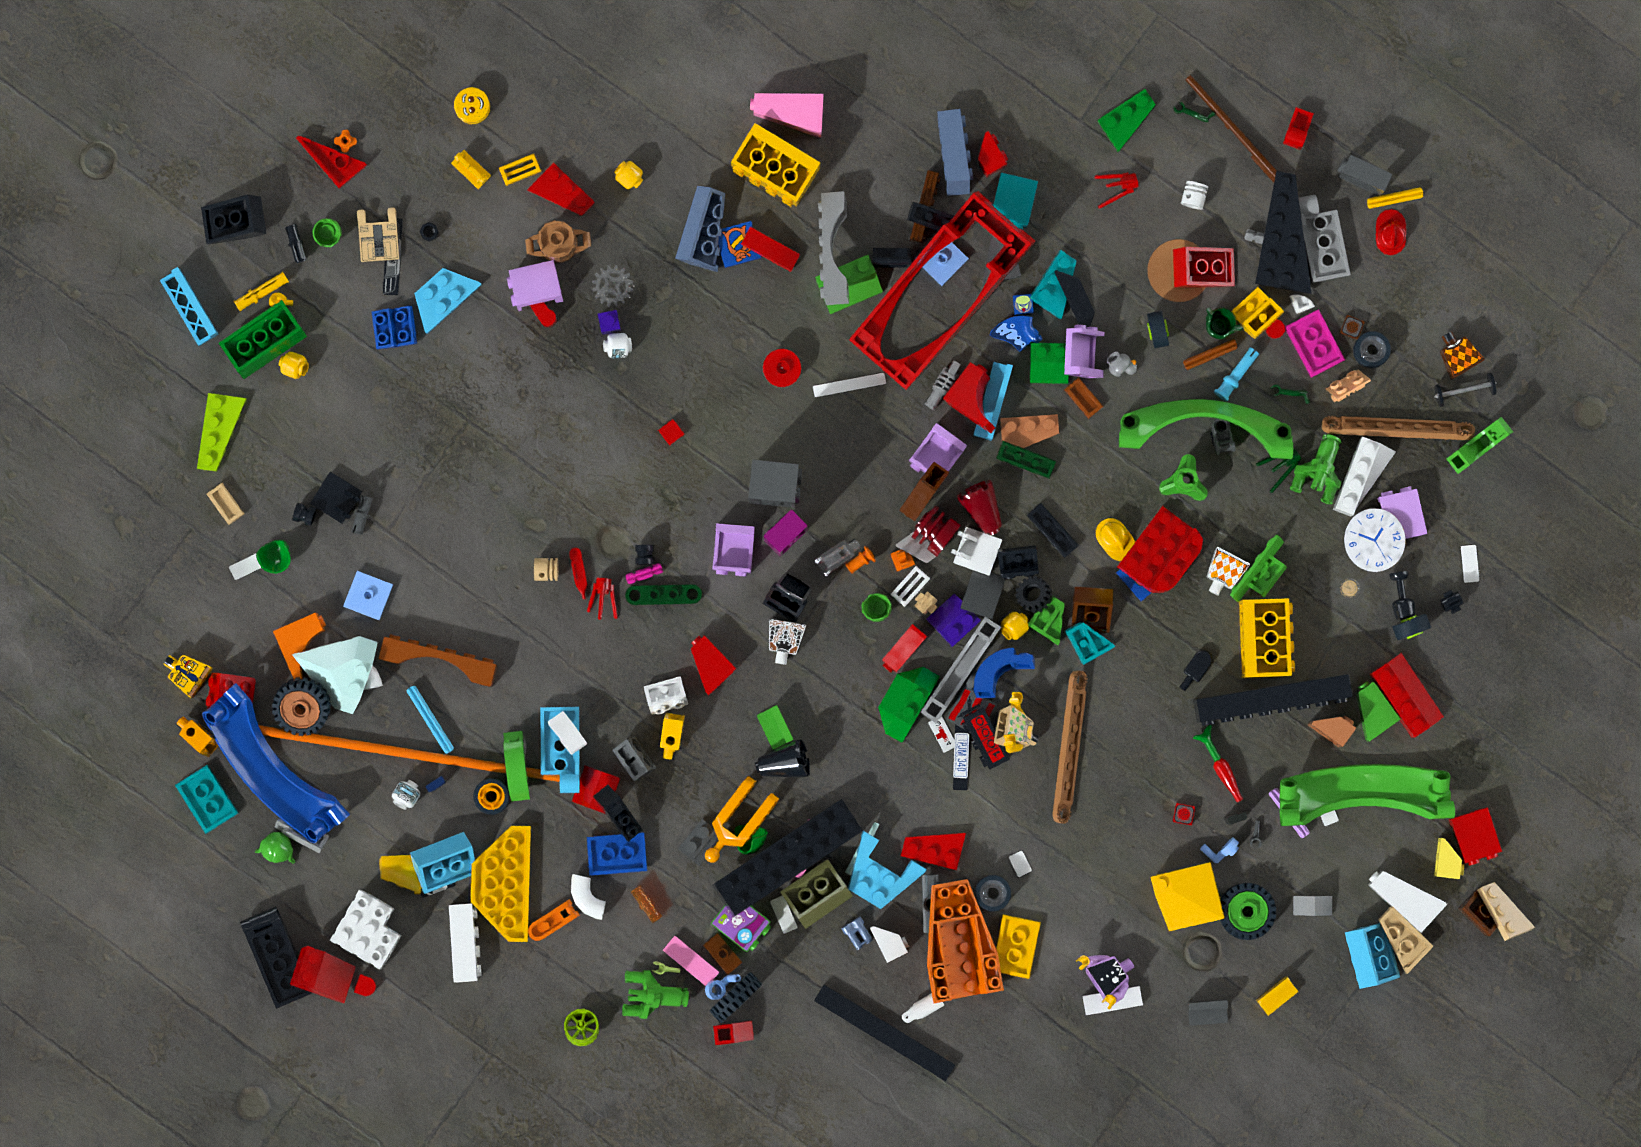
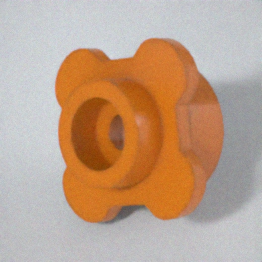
M343 130L339 137L334 138V143L341 147L342 152L347 153L353 145H356L357 140L350 135L348 130Z

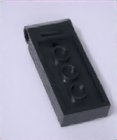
M275 906L240 921L242 930L276 1009L312 994V992L290 985L299 957L277 907ZM267 934L270 935V939H269V940L266 938V935H267Z

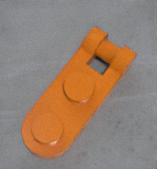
M570 899L533 922L528 928L529 937L535 941H540L580 916L579 912L574 910L572 901ZM564 909L567 911L569 915L566 918H564L560 913Z

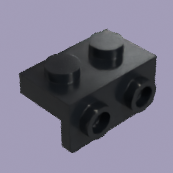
M1036 545L998 549L1001 578L1013 579L1016 576L1024 575L1029 577L1039 574Z

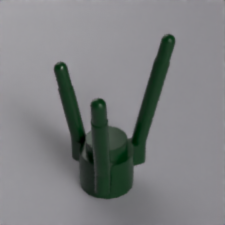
M1294 448L1292 459H1281L1282 462L1272 469V472H1275L1284 465L1289 467L1271 488L1270 493H1273L1298 465L1297 462L1301 460L1300 455ZM1268 457L1256 463V466L1268 463L1277 458Z

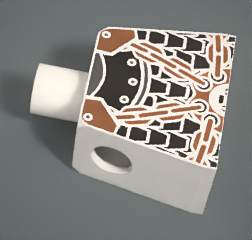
M770 619L769 651L777 652L775 663L786 665L788 654H797L806 625Z

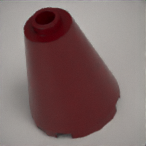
M988 480L987 484L985 481L974 484L965 489L966 493L964 495L960 492L956 496L985 534L994 535L1000 531L999 528L1002 526L991 480Z

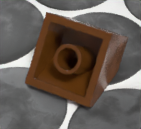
M1075 587L1071 627L1082 621L1096 632L1109 633L1113 608V589Z

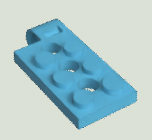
M540 707L541 775H560V793H580V749L572 755L566 748L563 751H557L555 743L560 741V739L548 725L549 720L564 711L579 731V707ZM557 760L565 761L566 766L563 770L555 768Z

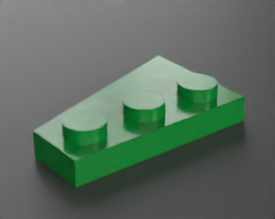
M1144 89L1097 120L1117 152L1121 150L1156 104L1146 89Z

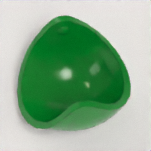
M284 540L271 541L263 545L256 553L259 565L269 573H281L289 567L291 562L290 549Z
M746 825L737 826L734 835L738 837ZM759 826L744 847H737L742 854H753L759 851L766 840L767 830Z

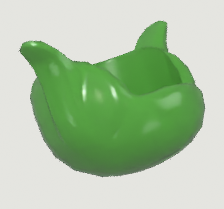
M282 832L270 833L266 838L262 839L260 848L255 850V853H262L263 857L270 862L279 863L289 860L291 863H295L291 840Z

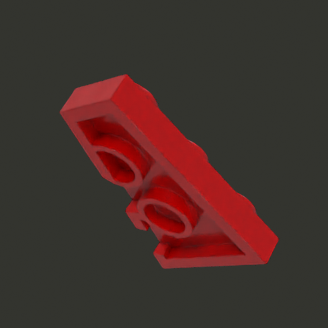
M555 163L527 189V191L579 216H583L595 204Z
M966 833L905 837L901 856L957 870Z

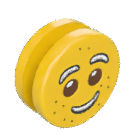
M469 87L457 94L454 101V109L459 119L463 122L478 124L489 115L490 102L482 90Z

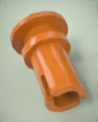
M864 546V552L860 551L858 556L845 564L851 574L863 565H868L871 560L876 562L874 554L868 547Z

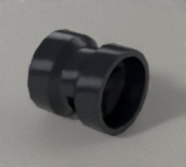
M297 503L292 521H304L305 525L312 526L316 508L311 506L307 508L304 504Z
M635 545V551L637 552L635 564L653 565L654 558L652 557V552L654 551V545Z

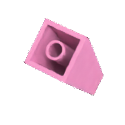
M755 93L754 99L751 98L750 110H754V116L821 138L823 94Z

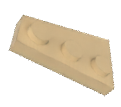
M1495 882L1477 890L1505 941L1535 928Z
M1390 906L1378 921L1405 973L1408 974L1431 950L1433 945L1393 906Z

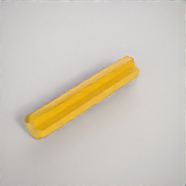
M1419 187L1368 198L1367 205L1371 209L1423 197V190Z

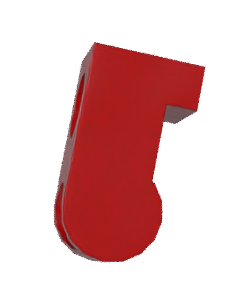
M544 302L529 305L543 326L552 327L556 324L557 317L555 313L548 309Z

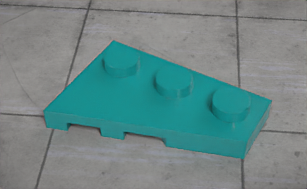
M1059 250L1029 297L1058 319H1062L1067 298L1054 271L1057 270L1073 276L1076 260L1062 250Z

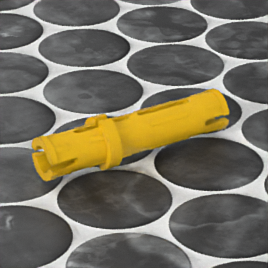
M282 271L254 290H248L247 294L234 301V303L241 312L251 304H257L259 299L289 281Z

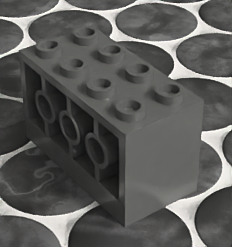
M752 460L749 503L795 508V504L800 502V488H797V484L801 485L802 469H799V464Z

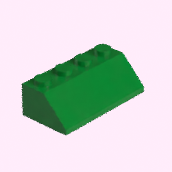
M281 300L220 341L219 345L240 376L245 379L302 341L307 335L283 300Z

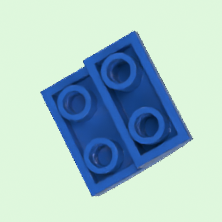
M412 306L372 311L376 349L417 344Z

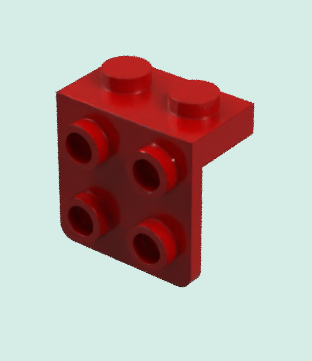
M212 672L208 681L210 688L209 695L206 698L207 709L236 683L253 703L255 678Z

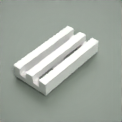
M915 566L890 595L905 607L930 578ZM917 571L919 575L902 592V594L898 596L897 592ZM921 577H923L924 580L922 581V583L914 590V592L906 599V601H903L902 598L918 582V580Z

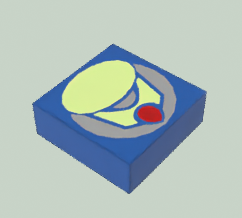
M1031 294L1013 296L1014 315L1034 313L1033 301L1029 298Z

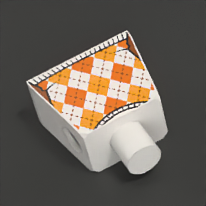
M1217 547L1206 576L1213 580L1208 591L1219 596L1223 587L1232 589L1250 563Z

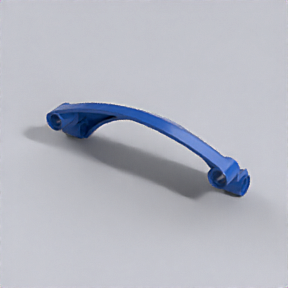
M237 683L203 712V719L207 723L218 746L245 784L271 811L307 838V840L316 843L335 825L338 826L350 815L334 796L322 792L301 780L277 757L259 728L252 701Z

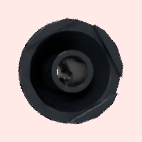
M802 739L793 741L759 757L758 762H755L757 773L764 777H808L810 775L809 758H806L805 752H807V748Z

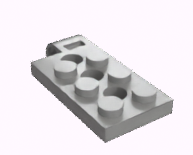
M1315 194L1299 197L1306 254L1312 283L1350 276L1338 211L1333 210L1319 213ZM1322 218L1325 221V227L1317 228L1315 220ZM1320 237L1328 238L1329 245L1327 247L1319 245ZM1325 255L1332 257V265L1327 266L1323 263L1322 259Z

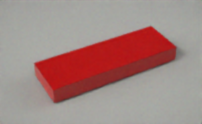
M749 227L741 242V245L789 272L792 271L800 256L799 253L752 227Z

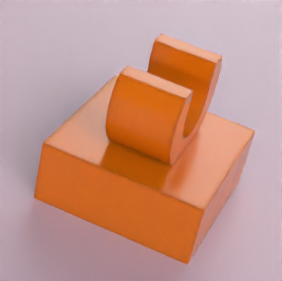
M902 549L890 553L897 572L915 565L912 555Z

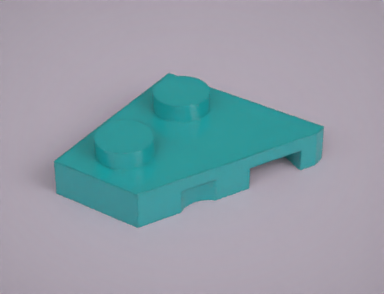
M1082 621L1065 630L1083 665L1115 647L1112 642Z

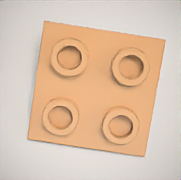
M1354 370L1349 372L1345 378L1332 382L1326 390L1331 394L1333 402H1340L1346 398V395L1350 396L1351 392L1355 393V390L1358 391L1364 388L1365 384L1370 382L1371 379L1360 370Z

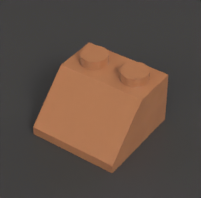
M1346 716L1310 721L1307 724L1337 747H1343L1356 729L1353 726L1354 722Z

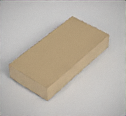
M223 483L207 493V496L228 525L245 514Z

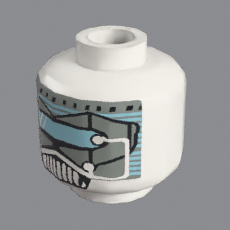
M611 333L608 335L607 340L603 341V350L608 353L610 358H625L632 351L631 338H628L625 333Z
M411 780L399 782L392 793L393 803L404 810L414 807L420 797V791L417 789L418 785Z

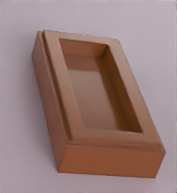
M1079 377L1064 389L1088 419L1103 408V405Z

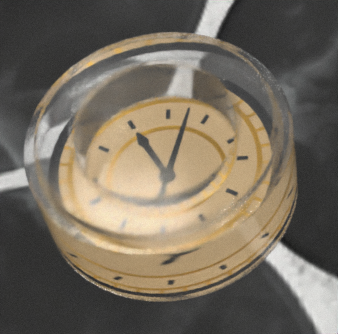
M1346 579L1340 585V592L1344 597L1352 598L1359 593V583L1354 579Z

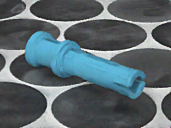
M1249 347L1231 374L1225 376L1221 386L1214 390V393L1226 402L1229 400L1228 397L1232 391L1239 387V380L1259 356V353L1256 351L1250 357L1254 351L1253 348Z

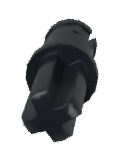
M297 225L287 226L285 230L289 239L288 246L292 249L295 262L302 263L306 261V257L302 247L303 240L300 239Z

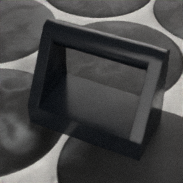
M873 248L872 265L874 268H908L911 265V248Z

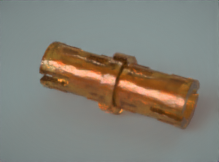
M641 885L630 892L640 905L639 908L643 909L652 923L662 917L652 903L654 901L646 895Z

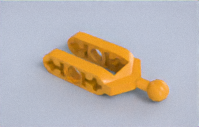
M746 777L713 821L712 825L719 841L713 848L706 850L705 859L708 862L714 863L719 860V852L724 845L744 847L779 801V798L771 793L738 837L723 826L757 781L752 777Z

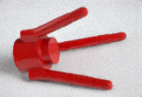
M1135 173L1095 175L1094 177L1095 179L1120 178V181L1106 184V187L1121 185L1122 189H1126L1098 205L1099 209L1127 194L1134 193L1133 189L1138 188V180Z
M596 578V583H593V591L587 612L591 611L597 592V594H600L599 620L602 619L604 595H609V591L614 618H618L614 594L615 585L611 584L612 579Z

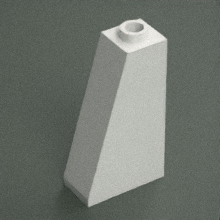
M1376 871L1369 878L1371 882L1368 886L1390 906H1393L1420 933L1447 905L1444 901L1384 871L1379 873Z

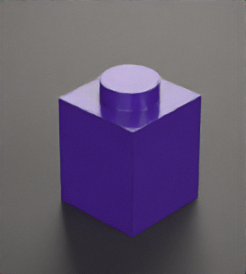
M617 310L598 313L602 335L621 331Z

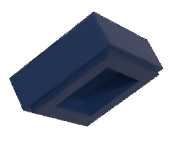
M441 776L425 787L428 792H433L446 784V780Z

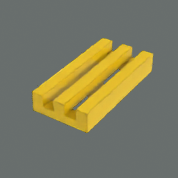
M534 154L499 167L506 186L541 172ZM529 160H533V163L525 165L521 168H518L506 174L504 172L505 170L515 167L519 164H522ZM532 167H536V169L519 175L510 180L507 179L508 177L513 176L517 173H520Z

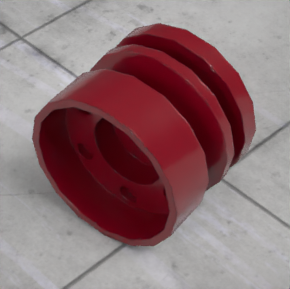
M934 506L924 514L915 526L911 538L915 540L919 534L923 535L919 544H923L927 539L931 541L927 550L937 557L961 525L952 518L943 523L942 519L945 513L942 512L937 518L934 515L939 508Z

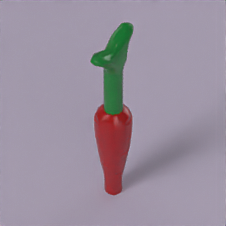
M1208 725L1202 734L1195 735L1193 739L1201 741L1206 745L1214 760L1213 767L1215 772L1233 795L1236 802L1243 800V797L1240 794L1232 769L1227 760L1220 757L1211 740L1212 726Z

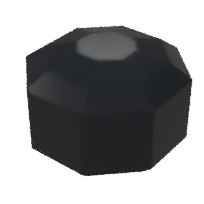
M428 222L422 225L420 234L422 239L431 242L437 239L439 231L435 224Z

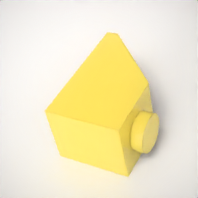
M1438 838L1434 876L1460 879V875L1463 876L1464 864H1461V858L1446 839Z

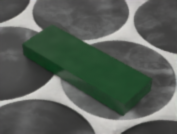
M1003 440L996 456L998 460L1050 479L1056 464V460Z

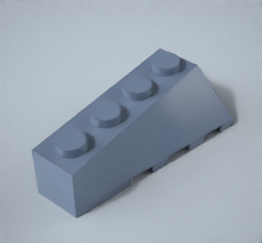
M697 186L675 259L718 272L716 260L720 252L718 240L722 229H720V219L723 218L725 193L711 187Z

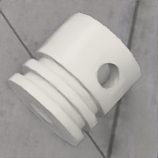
M1187 181L1181 204L1186 207L1202 210L1208 186L1198 182Z

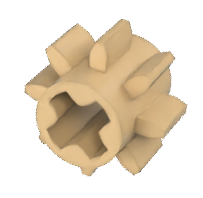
M928 591L925 594L920 592L915 598L917 603L914 606L924 615L927 612L932 614L937 609L935 604L938 600Z

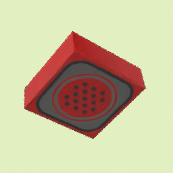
M1176 803L1172 822L1192 825L1195 806Z

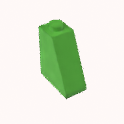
M1366 681L1358 687L1360 691L1356 693L1364 737L1367 742H1370L1398 722L1400 717L1374 682L1368 683Z

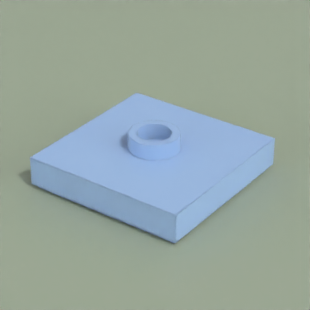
M950 243L934 255L922 268L943 286L969 258L953 243Z
M357 571L343 607L380 621L393 584Z

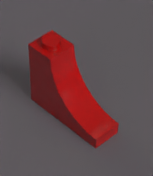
M970 362L943 399L949 406L991 434L995 427L986 418L982 402L985 387L991 378L986 374L988 371L980 364L976 366Z

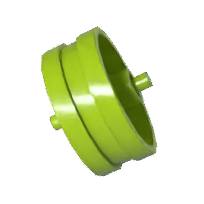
M586 1009L572 1011L564 1022V1031L567 1039L577 1046H587L593 1043L599 1034V1024L596 1015ZM582 1016V1019L577 1020L575 1017ZM585 1016L592 1018V1020L585 1022ZM572 1020L576 1026H568V1024ZM596 1024L595 1030L588 1028V1026ZM577 1030L573 1036H570L568 1031ZM587 1032L592 1033L589 1038H586L585 1034ZM578 1035H582V1036H583V1039H580V1040H578V1039H576V1038H577Z

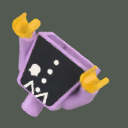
M1082 955L1076 960V962L1080 961L1083 964L1079 967L1080 970L1088 966L1086 974L1102 996V1003L1108 1002L1110 1004L1107 1009H1111L1114 1004L1124 998L1129 987V977L1126 973L1134 968L1129 958L1119 963L1115 956L1094 955L1087 957Z

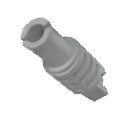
M953 360L948 368L944 366L932 386L933 392L924 405L935 411L942 397L947 394L959 375L956 372L961 364Z

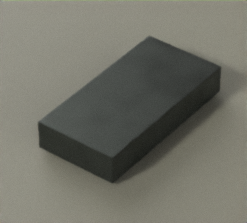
M1241 811L1224 817L1227 825L1246 820L1248 817L1246 811Z

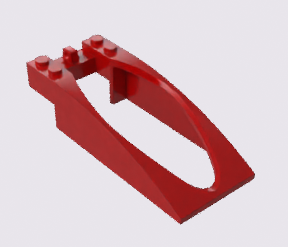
M979 191L973 193L951 221L942 226L849 339L850 342L905 390L914 383L1036 242L1023 229H1019L992 206L993 203ZM978 222L998 239L1004 247L992 261L986 264L991 273L976 301L954 326L929 345L901 359L890 360L885 358L881 352L882 337L891 314L908 284L934 255L956 239L969 233Z

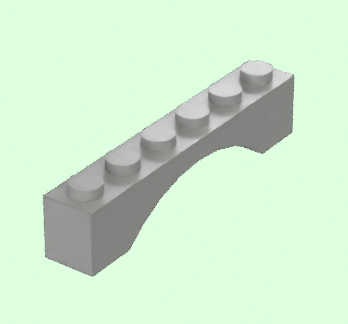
M844 191L821 193V200L818 201L819 212H822V218H819V229H822V235H819V244L823 246V252L819 253L820 264H823V269L820 270V280L823 281V287H820L821 299H825L826 305L849 304V285L847 279L839 271L833 259V243L836 233L842 222L847 218Z
M984 617L921 710V714L934 723L938 722L1001 627Z

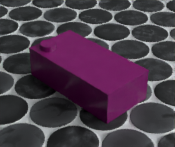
M791 509L774 527L764 534V541L781 557L808 531V526Z

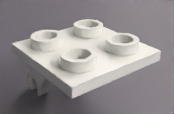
M968 527L965 528L964 533L958 531L957 535L961 536L962 540L958 551L954 549L951 551L952 554L956 555L953 563L989 576L1002 539Z

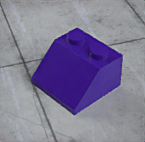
M955 594L926 619L951 647L958 643L981 621L974 613L961 609L963 601Z

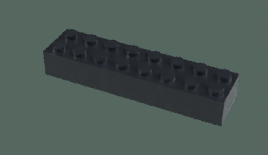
M1349 674L1196 699L1193 700L1197 723L1202 722V726L1215 724V720L1218 719L1223 723L1234 721L1236 716H1239L1241 720L1253 718L1254 713H1258L1259 716L1271 715L1272 710L1283 713L1291 711V707H1296L1297 710L1310 708V704L1314 703L1316 707L1329 705V701L1334 700L1335 704L1348 702V698L1353 696Z
M841 799L715 882L712 886L734 918L860 834L863 830Z

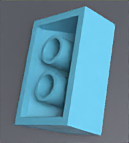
M464 832L410 852L413 867L424 894L471 876V863L475 861L472 845Z
M1380 923L1345 932L1360 989L1377 986L1400 978L1393 948Z

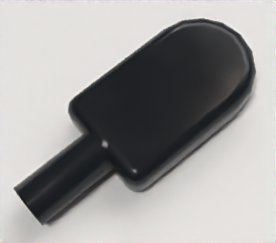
M1201 650L1193 656L1183 671L1187 677L1179 686L1180 689L1186 691L1193 680L1199 682L1213 662L1212 655L1208 651Z

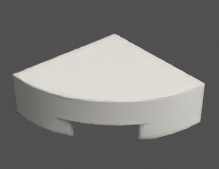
M1289 296L1296 314L1315 307L1313 302L1305 296Z

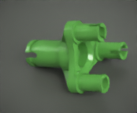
M1324 434L1315 459L1295 467V476L1290 490L1301 493L1305 479L1310 477L1314 479L1311 485L1313 490L1317 487L1316 491H1322L1325 483L1326 488L1321 501L1326 504H1333L1336 491L1341 485V481L1334 472L1335 467L1333 465L1341 439L1333 435Z
M1184 455L1176 472L1161 482L1159 491L1162 495L1185 494L1196 501H1202L1207 497V489L1200 482L1196 473V459L1193 455ZM1183 477L1189 478L1188 484L1183 481Z
M626 970L625 983H642L643 990L629 989L628 994L636 996H628V1001H639L642 1003L640 1005L623 1004V1016H636L640 1019H647L659 1005L678 1007L683 1005V1007H687L688 988L660 986V983H657L650 970H643L642 972Z

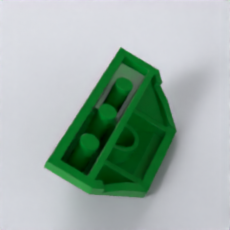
M925 667L896 675L878 707L885 734L901 743L904 741L938 681L939 675Z

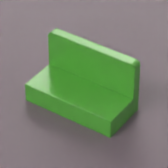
M777 705L757 715L772 749H776L794 740Z

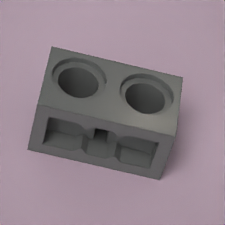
M636 737L626 739L613 749V752L633 781L643 779L656 769V766Z

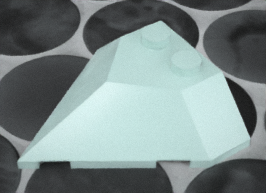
M357 636L349 640L331 643L292 655L308 676L315 680V684L320 683L322 685L321 689H326V695L330 697L329 702H331L335 709L353 714L361 699L372 668L378 642Z

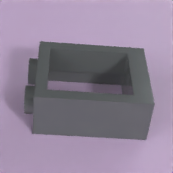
M1352 155L1347 159L1344 158L1337 170L1340 172L1338 178L1377 196H1381L1384 193L1392 176L1391 173Z

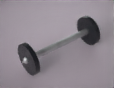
M1490 372L1487 373L1488 382L1447 392H1442L1440 385L1436 384L1434 386V397L1439 407H1443V397L1486 387H1489L1492 395H1496V382L1493 374Z

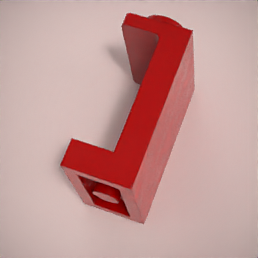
M1488 807L1449 819L1463 857V863H1468L1469 866L1480 863L1479 859L1481 858L1493 859L1498 857L1497 853L1502 852Z

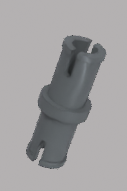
M361 495L358 510L354 513L356 517L351 532L363 535L366 520L370 516L368 513L373 498Z

